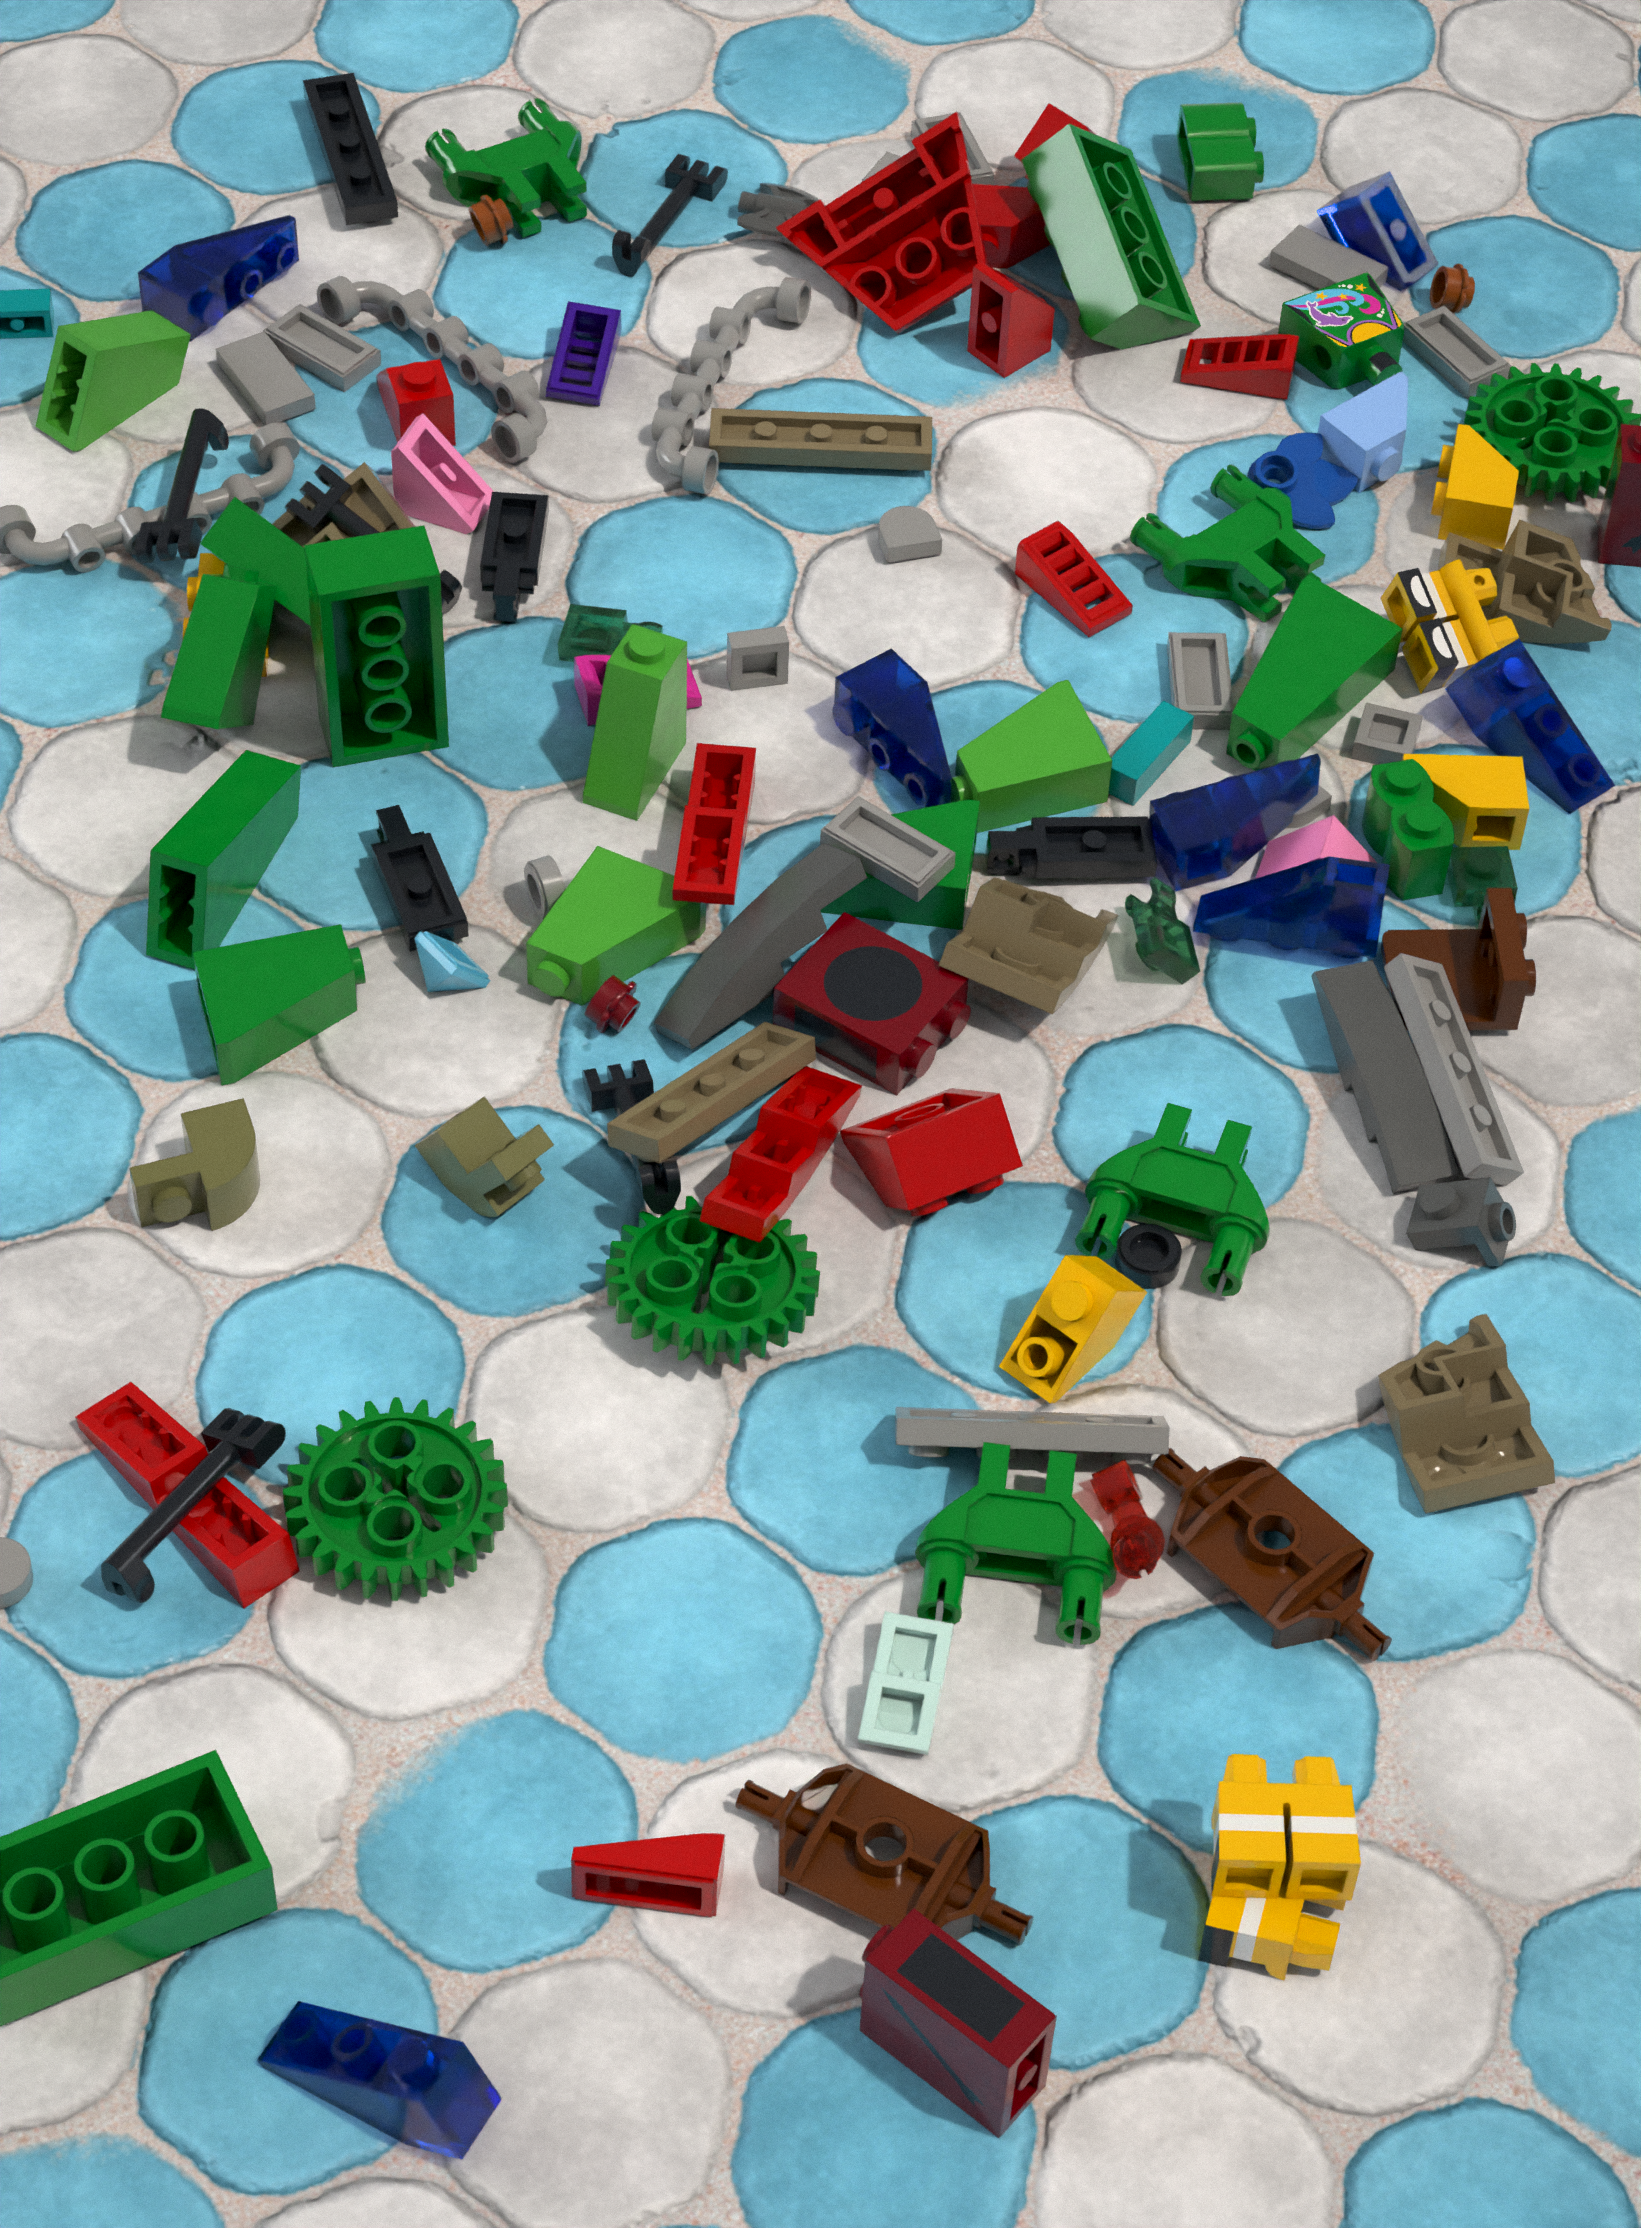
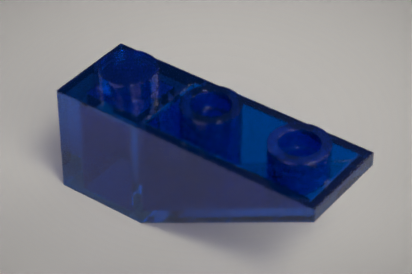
M287 215L174 245L138 272L142 312L155 311L191 334L189 341H193L299 261L296 218Z
M1519 638L1476 663L1445 688L1475 736L1498 756L1523 757L1525 778L1568 814L1573 813L1615 786Z
M892 648L835 677L832 714L840 731L846 736H852L870 754L874 763L881 770L888 771L900 782L917 805L926 808L950 803L952 776L928 682Z
M1318 754L1296 760L1283 761L1275 766L1239 776H1230L1215 783L1183 792H1174L1165 797L1151 800L1149 820L1152 826L1156 856L1174 891L1231 876L1266 846L1269 841L1293 822V815L1318 795L1321 764Z
M1328 856L1200 896L1193 932L1209 934L1212 938L1220 941L1246 939L1267 942L1283 950H1295L1302 947L1330 951L1333 955L1346 959H1354L1361 956L1376 958L1390 865Z
M301 2001L296 2003L257 2059L261 2067L405 2145L463 2160L502 2100L498 2091L462 2041Z

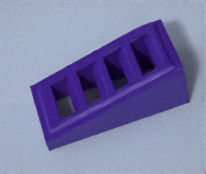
M568 301L546 387V397L600 406L621 335V310ZM578 335L601 339L602 343L576 339ZM572 350L599 354V356L597 358L592 356L572 353ZM571 364L595 368V373L569 369L567 366ZM563 379L592 383V385L587 387L564 383Z

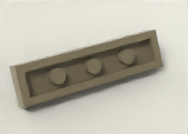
M711 408L709 449L717 451L719 462L931 471L932 417Z
M763 1022L607 1123L609 1147L636 1155L638 1159L645 1162L660 1164L670 1159L676 1152L703 1134L710 1132L715 1126L742 1108L749 1106L754 1100L778 1084L788 1080L793 1074L816 1060L815 1037Z

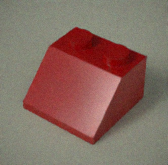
M950 1088L840 1130L843 1143L886 1207L908 1210L911 1216L929 1214L948 1205L946 1196L963 1189H967L968 1194H977L994 1189L1005 1182L1002 1174L1023 1166L1000 1093Z

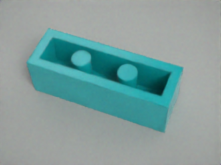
M51 289L0 290V339L53 337L54 311Z
M1162 701L1111 757L1112 768L1108 794L1134 806L1191 742L1194 715Z

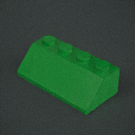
M1068 124L1022 159L1029 179L1027 182L1028 191L1040 207L1046 223L1044 226L1045 235L1050 244L1056 249L1063 267L1061 271L1063 282L1073 293L1079 308V324L1091 340L1123 350L1191 333L1201 327L1131 149Z

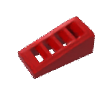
M1273 334L1189 339L1180 382L1287 400L1295 366L1299 336ZM1201 359L1211 360V364H1200Z
M1056 521L1019 542L1015 574L1088 637L1132 614V603L1076 536L1061 522ZM1062 570H1065V571H1066V572H1064V573H1062V574H1060V575L1058 574V572H1060V571H1062ZM1080 585L1083 586V588H1081V589H1079V590H1077V591H1075V592L1072 591L1073 589L1079 587ZM1095 599L1101 601L1100 604L1089 610L1085 607L1086 604Z
M690 1834L573 1847L571 1858L572 1897L580 1900L707 1917L716 1916L724 1871L725 1834Z

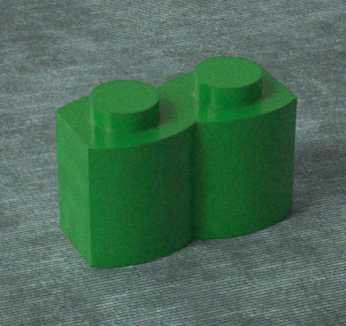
M1241 102L1180 104L1177 143L1180 160L1184 166L1185 183L1189 199L1191 201L1253 199L1255 183H1262L1264 177L1262 151L1254 150L1256 144V123L1254 117L1247 118L1244 105Z
M1414 759L1372 766L1362 818V830L1368 844L1382 857L1381 867L1385 870L1384 881L1389 889L1402 901L1443 893L1454 843V829L1449 817L1440 806L1433 802L1434 787L1431 778L1426 770Z

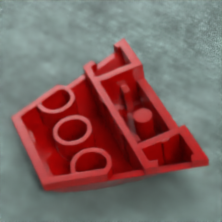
M958 112L953 113L911 140L915 147L913 150L829 204L825 205L819 199L776 227L783 236L898 334L972 288L973 266L980 262L987 264Z

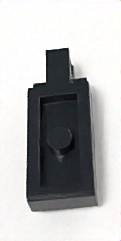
M492 492L480 562L482 591L493 592L494 621L517 622L520 594H534L535 586H538L549 514V495Z
M399 805L376 810L379 823L377 835L380 842L371 844L373 865L409 951L417 950L414 938L419 931H426L449 941L468 937L467 917L431 833L425 834L422 831L411 834Z
M1148 816L1032 817L1031 825L1016 828V831H989L985 850L988 873L1010 876L1020 874L1028 878H1033L1034 876L1035 878L1155 877L1158 864L1151 819H1148Z

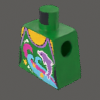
M1368 272L1282 303L1278 334L1299 336L1295 361L1329 387L1343 389L1364 380H1368L1375 386L1400 371L1402 372L1399 358L1404 336L1403 322Z

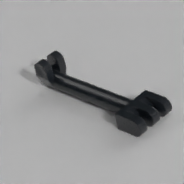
M677 154L665 170V187L673 190L638 236L631 243V234L629 232L618 230L615 233L612 242V256L618 270L625 276H634L694 196L711 202L715 199L726 183L728 176L726 168L715 166L708 175L709 163L696 160L689 169L690 157Z
M198 408L192 412L163 520L141 523L135 545V554L139 563L153 562L156 552L160 561L175 560L177 551L182 559H195L197 557L203 533L196 519H187L203 458L208 449V441L214 451L227 450L229 446V437L224 424L207 409Z
M321 464L314 474L330 489L323 493L309 481H306L299 489L315 505L312 510H308L301 502L294 498L285 506V509L294 518L316 535L328 521L335 524L350 538L380 533L344 504L353 493L352 487L324 464ZM443 570L440 573L442 613H447L457 603L462 586L451 573Z
M645 1059L631 1061L632 1078L627 1079L620 1063L608 1065V1082L605 1083L600 1082L596 1068L582 1070L583 1085L592 1112L614 1108L618 1117L654 1093L653 1079ZM631 1154L636 1168L639 1189L651 1211L655 1214L670 1212L674 1208L681 1192V1179L677 1161H665L662 1164L645 1162L638 1159L636 1155Z
M225 1408L201 1432L209 1453L101 1564V1578L105 1588L109 1592L121 1596L126 1594L129 1599L140 1603L148 1601L154 1592L155 1583L150 1570L143 1561L238 1462L260 1469L284 1443L286 1436L285 1427L273 1421L264 1422L262 1418L251 1414L244 1415L241 1411Z

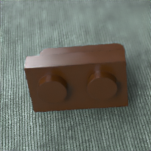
M1487 888L1478 929L1388 930L1382 936L1381 953L1384 966L1400 953L1443 965L1468 1030H1517L1525 996H1533L1535 993V963L1533 959H1525L1523 951L1527 942L1526 916L1524 913H1516L1512 888ZM1385 971L1387 989L1392 997L1393 990ZM1398 1010V1012H1399V1014H1400V1016H1401V1019H1402V1021H1403V1023H1404V1025H1405V1028H1406V1030L1408 1031L1407 1026H1406V1023H1405V1021H1404V1018H1403L1402 1014L1400 1013V1011Z

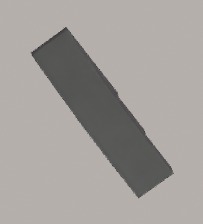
M823 843L771 883L725 928L690 969L654 1021L657 1032L693 1050L774 994V987L785 976L781 962L828 931L820 910L867 878L860 857Z
M1373 960L1313 972L1311 975L1344 1089L1345 1091L1354 1090L1368 1141L1378 1142L1392 1193L1419 1189V1185L1454 1181L1459 1175V1171L1439 1110L1405 1025Z

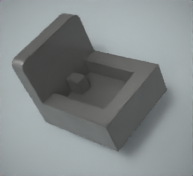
M1491 1177L1419 1185L1406 1234L1415 1250L1475 1244L1489 1267L1501 1266L1508 1242L1515 1236L1516 1219L1512 1206L1508 1202L1503 1201Z

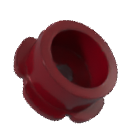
M612 975L604 982L591 999L584 1014L597 1024V1031L605 1033L609 1027H612L617 1032H621L629 1024L641 1004L640 1001L633 997L637 990V984L631 981L627 985L615 975Z

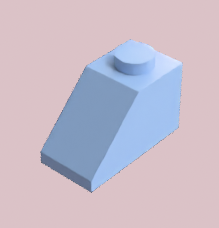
M1400 371L1320 415L1318 433L1323 437L1321 459L1338 465L1356 475L1358 483L1355 490L1358 493L1380 481L1390 479L1399 471L1403 460L1402 451L1407 429L1408 377Z

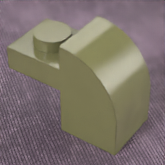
M485 1096L460 1111L415 1145L442 1184L473 1211L486 1217L499 1216L545 1181V1178L540 1173L542 1168L535 1159L554 1146L539 1124L515 1138Z
M244 1098L181 1113L186 1154L129 1168L135 1209L141 1228L162 1222H175L186 1216L205 1212L210 1229L214 1231L236 1221L252 1206L260 1187V1171L255 1130Z

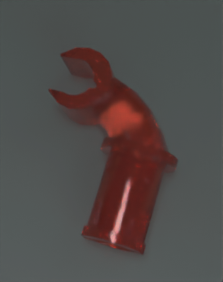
M1126 1459L1091 1474L1093 1479L1090 1481L1107 1515L1111 1514L1114 1529L1111 1533L1110 1546L1113 1551L1115 1567L1120 1574L1127 1578L1140 1579L1142 1578L1141 1573L1143 1569L1146 1570L1148 1575L1155 1569L1157 1561L1164 1552L1165 1538L1163 1530L1158 1523L1148 1517L1140 1501L1143 1499L1138 1482Z

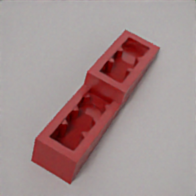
M697 743L688 805H685L672 900L723 905L735 904L755 786L756 748Z
M132 1382L127 1383L75 1416L79 1429L153 1510L208 1454L205 1445ZM225 1477L172 1530L243 1609L300 1572L289 1533Z

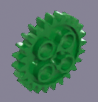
M1531 363L1529 374H1524L1518 368L1512 366L1509 370L1508 379L1494 373L1491 376L1490 386L1480 383L1477 387L1476 396L1469 397L1463 425L1472 427L1519 471L1517 484L1524 486V497L1529 498L1537 489L1544 491L1548 502L1553 501L1556 492H1563L1570 502H1575L1577 491L1582 490L1594 499L1597 498L1599 486L1606 489L1621 424L1639 426L1641 424V414L1631 413L1633 400H1618L1620 391L1618 386L1609 387L1604 390L1600 388L1602 380L1600 375L1588 381L1581 379V368L1577 367L1570 375L1562 374L1559 364L1554 363L1550 373L1542 372L1536 363Z
M686 1196L685 1209L677 1210L674 1207L670 1212L660 1214L659 1218L645 1211L639 1212L638 1227L624 1224L621 1227V1241L611 1242L610 1259L606 1260L605 1273L607 1304L616 1306V1322L618 1324L632 1322L631 1337L634 1340L652 1334V1351L656 1353L672 1344L678 1346L677 1357L679 1361H684L694 1350L702 1352L706 1365L713 1363L716 1352H725L733 1364H738L742 1349L748 1348L759 1358L765 1357L767 1340L777 1346L786 1347L788 1345L789 1331L803 1333L805 1317L814 1316L820 1280V1271L816 1270L817 1253L807 1251L808 1237L806 1234L791 1235L792 1221L790 1219L778 1221L759 1243L701 1222L700 1217L703 1207H700L692 1196ZM726 1244L724 1247L723 1263L716 1265V1257L722 1245ZM709 1291V1300L702 1313H699L702 1294H706Z
M394 1397L390 1404L389 1413L380 1414L371 1401H366L364 1406L365 1418L356 1420L351 1414L341 1410L339 1411L340 1429L338 1431H334L321 1424L316 1426L317 1446L300 1443L298 1446L300 1464L288 1465L287 1467L289 1487L283 1489V1501L286 1512L287 1532L290 1536H295L297 1555L299 1558L312 1556L313 1571L317 1577L335 1568L336 1589L342 1591L355 1579L362 1581L363 1598L366 1599L372 1596L379 1584L388 1585L392 1601L399 1600L403 1585L413 1584L417 1593L421 1597H426L428 1595V1579L437 1577L444 1585L450 1588L454 1586L453 1567L455 1565L474 1573L477 1570L476 1550L486 1553L494 1551V1532L504 1531V1508L508 1507L503 1460L494 1459V1445L491 1438L477 1441V1428L473 1420L455 1429L454 1409L447 1408L435 1419L429 1417L428 1400L422 1399L413 1413H405L400 1398ZM395 1456H402V1457H404V1458H400V1459H388V1458H390V1457H395ZM441 1495H452V1496H453V1497L444 1498V1499H442V1498H435V1497L441 1496ZM346 1497H353V1498H355V1499H353V1500H348V1501H341V1500H339V1499H341V1498H346ZM395 1536L405 1537L401 1540L396 1541L386 1540L387 1538Z

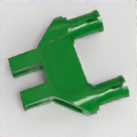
M539 98L535 99V105L541 113L530 100L521 107L518 113L519 123L529 134L478 151L474 149L466 151L451 130L442 129V135L449 143H446L439 132L435 131L429 136L425 144L426 153L443 171V185L451 196L467 207L480 202V196L488 195L493 201L499 198L502 199L510 213L514 229L522 238L542 232L541 221L532 212V210L540 208L541 203L549 201L568 222L587 216V207L577 196L587 192L586 181L577 171L582 144L581 132L571 122L559 121L549 109L548 104Z
M1227 465V470L1222 468L1212 481L1210 491L1213 496L1220 498L1236 511L1197 535L1193 534L1190 537L1186 536L1183 538L1163 523L1154 513H1148L1146 519L1141 517L1131 531L1130 541L1162 564L1166 580L1179 590L1190 595L1232 600L1264 623L1281 613L1282 603L1275 599L1273 595L1285 589V586L1296 592L1301 581L1307 575L1321 581L1312 571L1324 564L1325 554L1293 528L1290 497L1276 487L1263 489L1240 472L1235 465Z
M1167 1103L1154 1138L1115 1154L1103 1162L1090 1176L1085 1188V1195L1090 1206L1081 1230L1076 1235L1075 1245L1085 1256H1091L1096 1240L1099 1237L1102 1243L1097 1257L1101 1260H1106L1113 1257L1117 1249V1241L1126 1219L1145 1224H1156L1176 1233L1214 1243L1206 1266L1200 1275L1201 1283L1206 1289L1215 1294L1221 1276L1225 1273L1227 1279L1222 1290V1296H1234L1239 1293L1242 1287V1279L1251 1255L1265 1247L1270 1235L1269 1221L1261 1198L1243 1169L1247 1159L1248 1150L1246 1147L1251 1136L1252 1126L1227 1120L1216 1151L1212 1155L1185 1147L1188 1139L1186 1129L1191 1119L1192 1109Z
M983 1442L978 1485L939 1512L918 1537L915 1555L920 1565L924 1568L920 1601L916 1611L919 1618L935 1620L938 1601H943L942 1622L957 1624L962 1617L961 1604L966 1574L1060 1586L1062 1591L1059 1617L1055 1627L1056 1635L1061 1640L1073 1644L1076 1619H1081L1080 1645L1094 1643L1101 1635L1100 1619L1103 1592L1108 1590L1116 1580L1117 1562L1110 1545L1100 1529L1072 1497L1077 1454L1049 1451L1044 1493L1006 1489L1011 1445Z

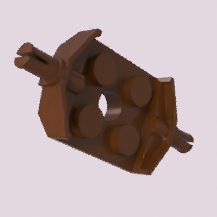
M1169 1448L1168 1454H1160L1152 1466V1470L1180 1492L1181 1498L1171 1529L1167 1554L1173 1557L1176 1555L1179 1546L1274 1629L1271 1645L1275 1649L1328 1639L1338 1634L1348 1638L1371 1661L1377 1660L1379 1655L1382 1656L1392 1642V1638L1385 1635L1362 1615L1365 1603L1361 1601L1374 1557V1552L1265 1459L1240 1456L1211 1470L1204 1466L1197 1472L1179 1457L1172 1448ZM1262 1531H1278L1284 1534L1291 1544L1283 1549H1271L1260 1544L1255 1535Z
M848 1763L823 1769L797 1792L789 1790L785 1798L753 1783L751 1780L746 1781L744 1789L742 1788L735 1805L737 1809H742L771 1823L772 1828L779 1831L778 1893L784 1896L788 1891L789 1883L879 1928L886 1924H890L895 1928L914 1908L956 1940L972 1932L974 1926L979 1929L984 1926L1021 1945L1031 1928L1034 1918L1032 1915H1027L995 1899L996 1888L990 1886L988 1830ZM888 1837L899 1842L904 1852L896 1859L882 1861L869 1855L864 1847L872 1839Z

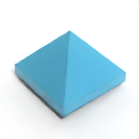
M419 931L414 938L428 992L486 988L491 981L488 978L489 975L456 943L426 931Z

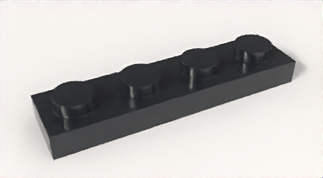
M354 73L303 80L304 98L346 225L373 223L378 220L397 218V198Z

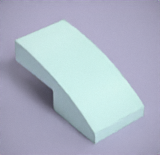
M884 1612L874 1669L870 1675L858 1736L859 1743L924 1755L929 1754L950 1653L954 1624Z

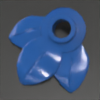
M1296 433L1285 437L1278 445L1276 451L1267 452L1251 464L1247 475L1248 478L1263 489L1276 487L1288 495L1291 499L1293 523L1310 529L1332 527L1335 523V515L1331 506L1346 499L1358 483V477L1350 471L1321 459L1323 437L1319 433ZM1269 479H1275L1281 483H1273Z

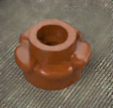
M488 195L480 196V202L468 207L470 218L478 236L485 246L500 241L501 244H506L508 241L506 233L514 228L506 205L500 198L493 201Z
M1455 264L1452 268L1441 266L1436 271L1430 288V303L1434 309L1445 306L1455 315L1462 308L1466 309L1471 304L1475 291V281L1473 277L1468 275L1467 269L1462 264Z

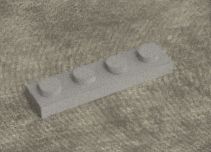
M1400 953L1385 965L1384 969L1393 990L1392 999L1404 1018L1413 1042L1412 1044L1451 1140L1455 1162L1463 1172L1464 1177L1472 1179L1491 1177L1494 1184L1507 1186L1521 1176L1524 1171L1444 967L1440 963Z
M896 1407L895 1409L896 1445H909L908 1453L920 1457H944L949 1455V1447L976 1448V1456L981 1458L983 1442L1011 1445L1009 1459L1016 1458L1017 1449L1044 1450L1043 1458L1048 1460L1049 1451L1051 1450L1077 1454V1462L1084 1460V1451L1111 1452V1461L1117 1463L1147 1464L1151 1463L1152 1454H1168L1170 1427L1164 1416Z

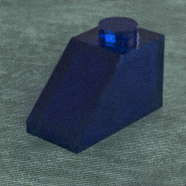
M1390 171L1348 187L1317 210L1333 241L1388 266L1385 283L1399 291L1407 289L1439 265Z

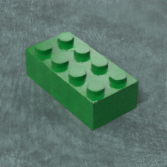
M425 526L304 545L318 715L333 768L449 747L441 580Z
M216 1750L0 1837V2027L278 1910L272 1865Z

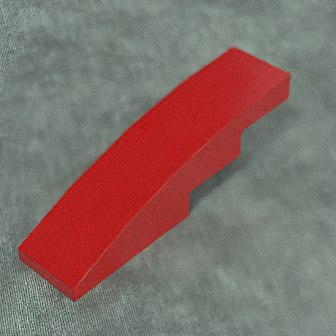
M808 1066L799 1070L761 1107L756 1130L733 1152L728 1175L705 1197L700 1221L760 1243L786 1213L810 1180L856 1104L862 1085Z

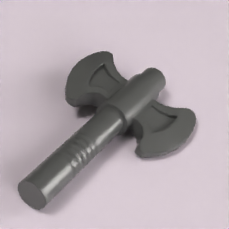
M760 183L759 194L742 191L738 203V212L745 214L738 217L737 225L753 232L785 237L776 227L819 199L791 186Z

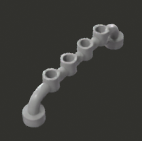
M338 276L318 286L317 301L327 320L339 325L357 317L361 311V303L378 304L388 311L392 323L398 330L406 331L412 329L421 336L427 351L433 357L441 358L446 356L458 365L459 372L467 384L475 386L481 383L490 390L498 407L503 412L512 413L517 411L518 413H513L494 422L491 428L493 444L504 460L515 463L535 453L537 438L543 434L547 425L545 408L538 401L539 387L533 375L525 370L510 377L502 373L504 369L502 355L491 343L471 349L467 345L469 341L468 331L458 317L451 316L440 322L433 319V304L426 292L417 289L402 295L386 284L373 281L352 283L344 276Z
M785 277L780 287H763L744 294L734 305L733 309L718 306L714 308L710 318L709 334L711 339H715V341L697 340L694 343L690 367L692 372L696 373L695 376L681 373L676 375L671 390V402L673 406L677 407L676 410L658 408L652 422V438L658 441L656 456L659 464L671 475L682 478L684 490L709 494L714 488L719 467L717 451L692 446L686 456L678 453L681 445H689L694 432V421L700 411L706 412L709 409L713 398L714 385L718 378H725L728 375L732 363V353L737 344H744L747 341L752 317L760 310L776 308L779 320L803 323L807 317L811 302V285L808 280Z
M281 422L269 423L258 429L250 440L249 446L260 467L269 472L253 478L243 473L235 474L227 478L219 489L200 495L194 491L187 519L195 518L203 534L212 525L210 515L224 511L234 496L260 515L265 506L263 498L283 490L291 481L295 467L294 460L299 454L300 446L288 425ZM6 505L0 507V553L13 554L16 558L28 564L41 566L70 560L75 570L90 572L97 569L104 562L106 555L103 549L124 543L128 552L136 555L135 545L141 523L162 521L166 505L146 512L141 507H130L120 512L114 522L91 528L87 524H76L66 529L60 539L44 543L33 541L36 529L26 510L19 505Z

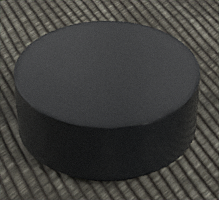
M1156 1224L1132 1226L1124 1231L1118 1239L1115 1256L1116 1269L1143 1289L1163 1287L1172 1282L1179 1272L1182 1255L1181 1244L1170 1230Z

